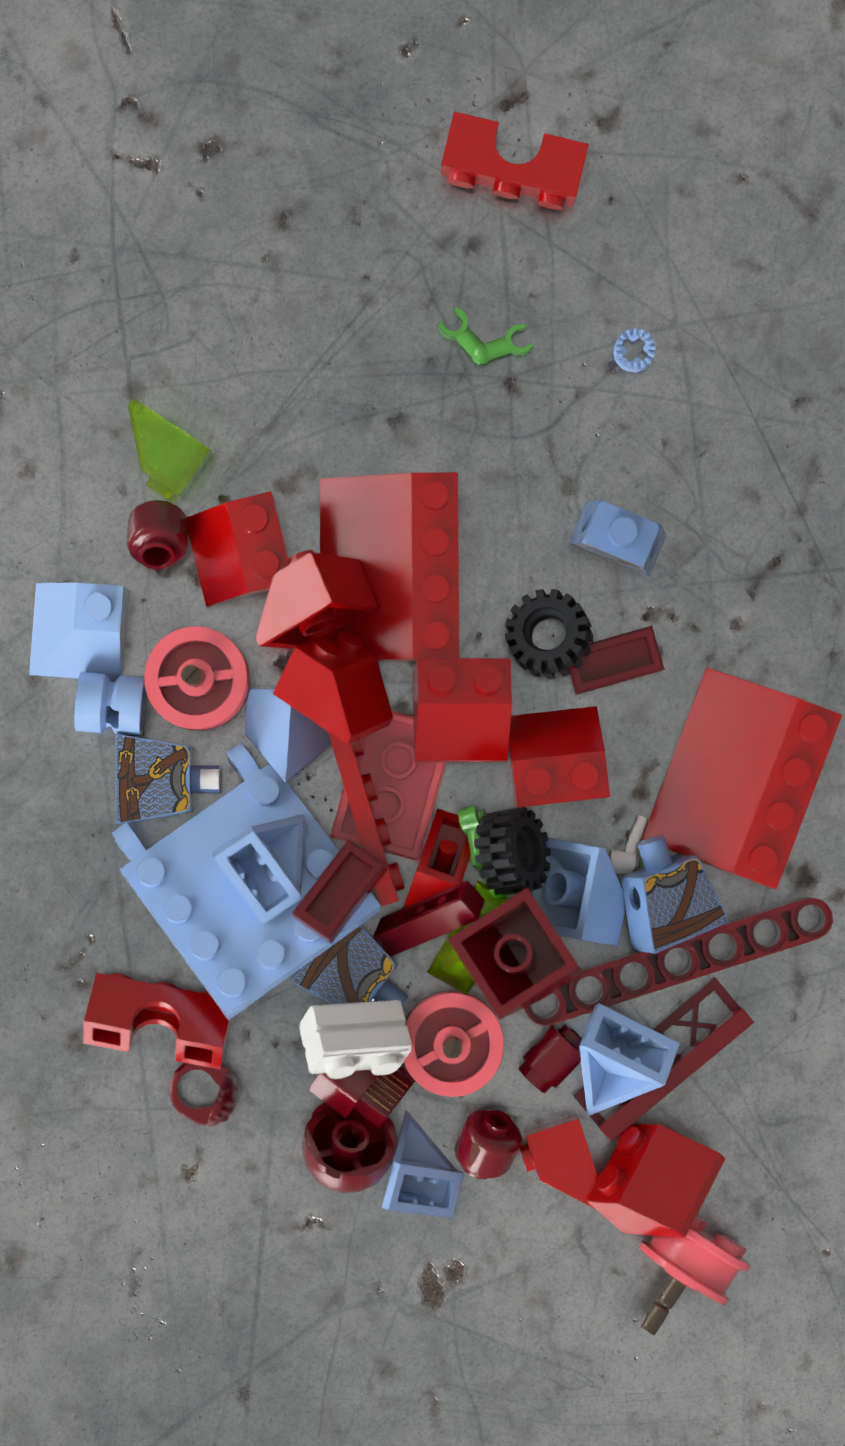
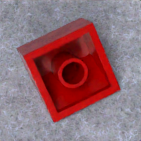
M271 491L225 502L186 517L188 536L206 608L269 593L274 574L289 565V556L281 523Z
M305 550L292 556L288 560L289 565L273 576L255 639L258 646L294 649L298 645L337 630L341 631L379 608L359 560L338 556L336 553H314L313 550Z
M337 630L296 646L272 693L347 745L389 726L393 719L376 655L363 647V642L360 638L346 631Z
M417 658L412 672L414 762H507L512 710L511 658Z
M597 706L511 716L509 755L515 808L610 797L605 748Z
M632 1124L620 1135L617 1147L606 1168L598 1176L596 1186L588 1202L622 1233L685 1238L726 1158L721 1153L662 1125Z

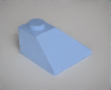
M36 583L29 675L79 679L81 672L107 674L111 681H116L120 675H123L129 590L124 586Z
M548 838L549 840L544 841L545 848H550L551 856H546V861L551 863L550 871L545 872L548 878L546 883H541L542 887L539 890L530 891V893L558 935L618 946L626 908L622 887L606 849Z

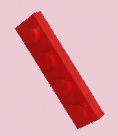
M328 732L362 847L387 865L386 873L375 886L381 906L397 902L399 898L396 891L403 890L405 887L397 862L388 865L383 847L390 845L391 840L384 818L375 820L370 802L378 800L371 774L361 775L356 757L364 755L361 741L359 739L347 745Z

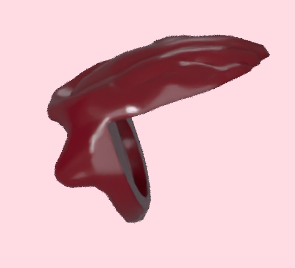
M223 1062L221 1070L183 1063L175 1070L170 1080L169 1096L173 1107L179 1114L197 1125H208V1127H211L221 1122H226L238 1102V1079ZM190 1070H202L208 1073L214 1082L220 1086L214 1105L193 1108L181 1101L178 1095V1083L181 1077Z

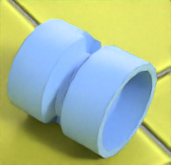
M81 672L77 683L75 699V731L103 733L107 727H111L116 735L141 737L147 705L144 677L120 675L114 682L110 680L107 674Z

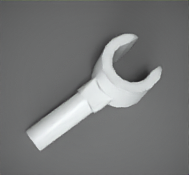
M637 815L627 840L625 851H610L609 858L618 877H624L632 873L635 868L638 843L648 822V818Z

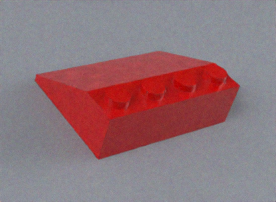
M458 472L398 473L320 479V553H336L338 556L358 559L379 607L341 631L352 633L360 638L363 642V647L376 655L377 662H416L417 658H459Z
M706 667L641 840L664 835L668 850L680 855L696 856L701 863L769 889L777 890L842 714Z

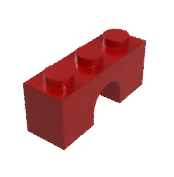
M454 111L441 162V175L447 176L450 184L469 189L474 188L475 183L493 187L492 193L508 199H519L520 194L538 198V205L554 210H563L565 205L574 207L589 144L544 133L538 154L529 162L514 164L503 159L496 149L495 143L499 122Z
M96 973L84 1018L83 1043L129 1052L133 1036L140 1028L149 1024H160L171 1029L177 1037L175 1061L221 1070L232 1018L230 1020L227 1019L208 991L194 992L179 989L167 982L153 984L137 981L120 973L110 975Z

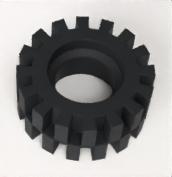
M543 589L535 590L537 597L531 599L526 594L521 598L524 604L520 608L514 604L510 610L513 618L506 619L505 626L508 629V633H505L506 642L518 663L525 670L528 669L532 675L540 677V674H544L547 679H555V673L560 672L563 677L570 674L568 668L574 665L578 669L583 665L580 659L582 655L588 657L591 652L588 643L593 642V633L590 630L592 625L579 602L576 603L574 598L568 593L563 596L556 589H551L550 594H546ZM548 618L562 621L566 626V636L558 647L544 650L534 645L532 634L539 622Z
M526 807L487 813L486 816L480 819L482 825H477L475 832L480 838L474 839V847L479 849L480 855H475L476 864L481 863L483 867L478 872L481 878H488L485 885L489 890L494 889V894L496 895L517 894L526 888L529 891L539 890L542 887L541 883H546L548 878L545 872L550 871L551 863L546 861V856H551L550 848H545L544 841L549 840L547 832L541 833L540 829L543 823L540 819H535L536 813L532 810L527 811Z

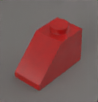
M437 808L403 908L462 883L471 853L468 838L460 826L458 815Z
M577 1114L524 1131L527 1143L520 1145V1151L527 1172L537 1170L541 1182L594 1208L588 1200L596 1186L598 1176Z

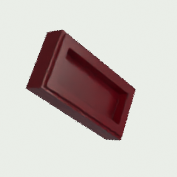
M653 626L588 643L591 652L588 657L582 655L580 658L583 665L578 669L574 665L568 668L575 695L665 670Z
M348 839L292 912L293 918L332 944L386 873L387 865Z

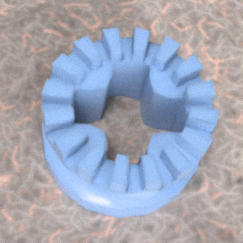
M633 328L626 330L619 335L614 345L613 355L616 363L627 372L637 373L645 370L655 356L656 346L654 339L643 329ZM637 340L642 341L645 344L642 352L647 357L643 361L637 357L632 361H627L624 358L627 349L623 346V343L627 341L634 344Z

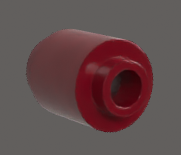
M553 1024L522 1056L525 1061L518 1069L531 1084L545 1094L551 1087L557 1088L580 1064V1044L583 1038L567 1024L561 1029Z

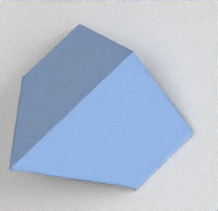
M249 688L245 735L286 783L332 745L328 731L272 694L274 689Z
M304 814L251 826L212 853L214 859L263 924L302 899L300 891Z
M600 1003L596 1004L580 1044L587 1116L665 1086L680 1043Z
M406 1110L383 1197L382 1208L391 1211L453 1218L464 1173L457 1171Z

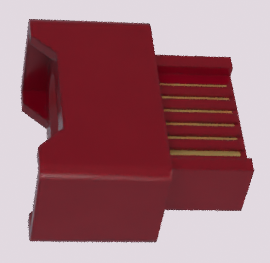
M401 1066L395 1072L387 1075H374L371 1070H358L347 1077L332 1079L327 1076V1073H319L309 1091L345 1118L354 1109L380 1128L409 1091L415 1080Z

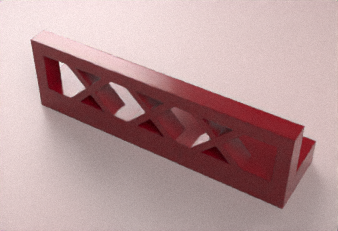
M713 977L652 1028V1030L663 1035L672 1025L691 1027L689 1046L681 1053H676L665 1086L618 1104L604 1117L599 1112L590 1115V1117L611 1142L755 1022L735 1002L716 977ZM714 991L730 1012L716 1024L698 1022L699 1003ZM692 1009L691 1021L679 1020ZM697 1028L709 1029L696 1039ZM583 1085L572 1095L587 1112Z

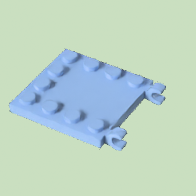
M241 742L227 751L226 755L229 758L228 762L244 782L146 850L127 822L111 833L119 848L130 861L120 868L121 874L228 1020L381 911V905L370 892L332 944L293 918L292 912L338 854L339 850L287 782L285 783L270 764L260 770ZM304 814L300 891L302 899L263 924L214 859L212 853L251 826Z

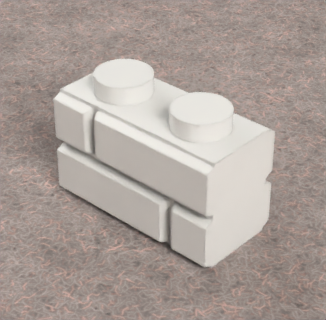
M399 1000L310 1006L300 1022V1034L303 1046L306 1047L305 1055L309 1072L312 1074L327 1073L329 1078L340 1079L358 1070H371L374 1075H387L395 1072L411 1052L412 1043L408 1027L405 1026V1016L401 1001Z

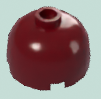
M323 1103L312 1112L311 1119L305 1127L302 1141L305 1165L320 1184L332 1191L345 1194L361 1192L379 1183L389 1170L397 1144V1135L394 1123L389 1117L378 1128L354 1109L345 1118L328 1104Z

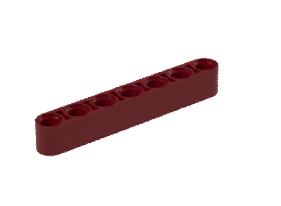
M812 897L797 898L729 920L724 925L655 954L633 951L580 968L581 975L553 992L557 998V1007L552 1014L548 1016L537 1015L533 1012L531 1005L524 1008L530 1020L542 1026L566 1021L593 1012L595 1005L598 1003L609 1007L817 940L825 936L831 929L833 914L830 907L820 899ZM807 905H814L819 910L821 917L819 925L812 931L803 930L798 923L799 912ZM764 919H770L775 924L777 930L776 938L768 945L758 944L753 934L756 924ZM725 933L731 938L733 949L728 957L718 960L712 957L709 952V944L714 936ZM674 948H683L689 956L687 968L681 973H670L665 967L664 960L666 954ZM630 962L640 963L645 970L644 981L641 985L634 988L625 987L620 979L621 969ZM588 976L597 978L601 984L600 995L592 1002L581 1001L576 995L577 983L580 979Z

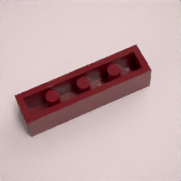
M467 880L382 917L373 938L392 957L477 921L486 900Z

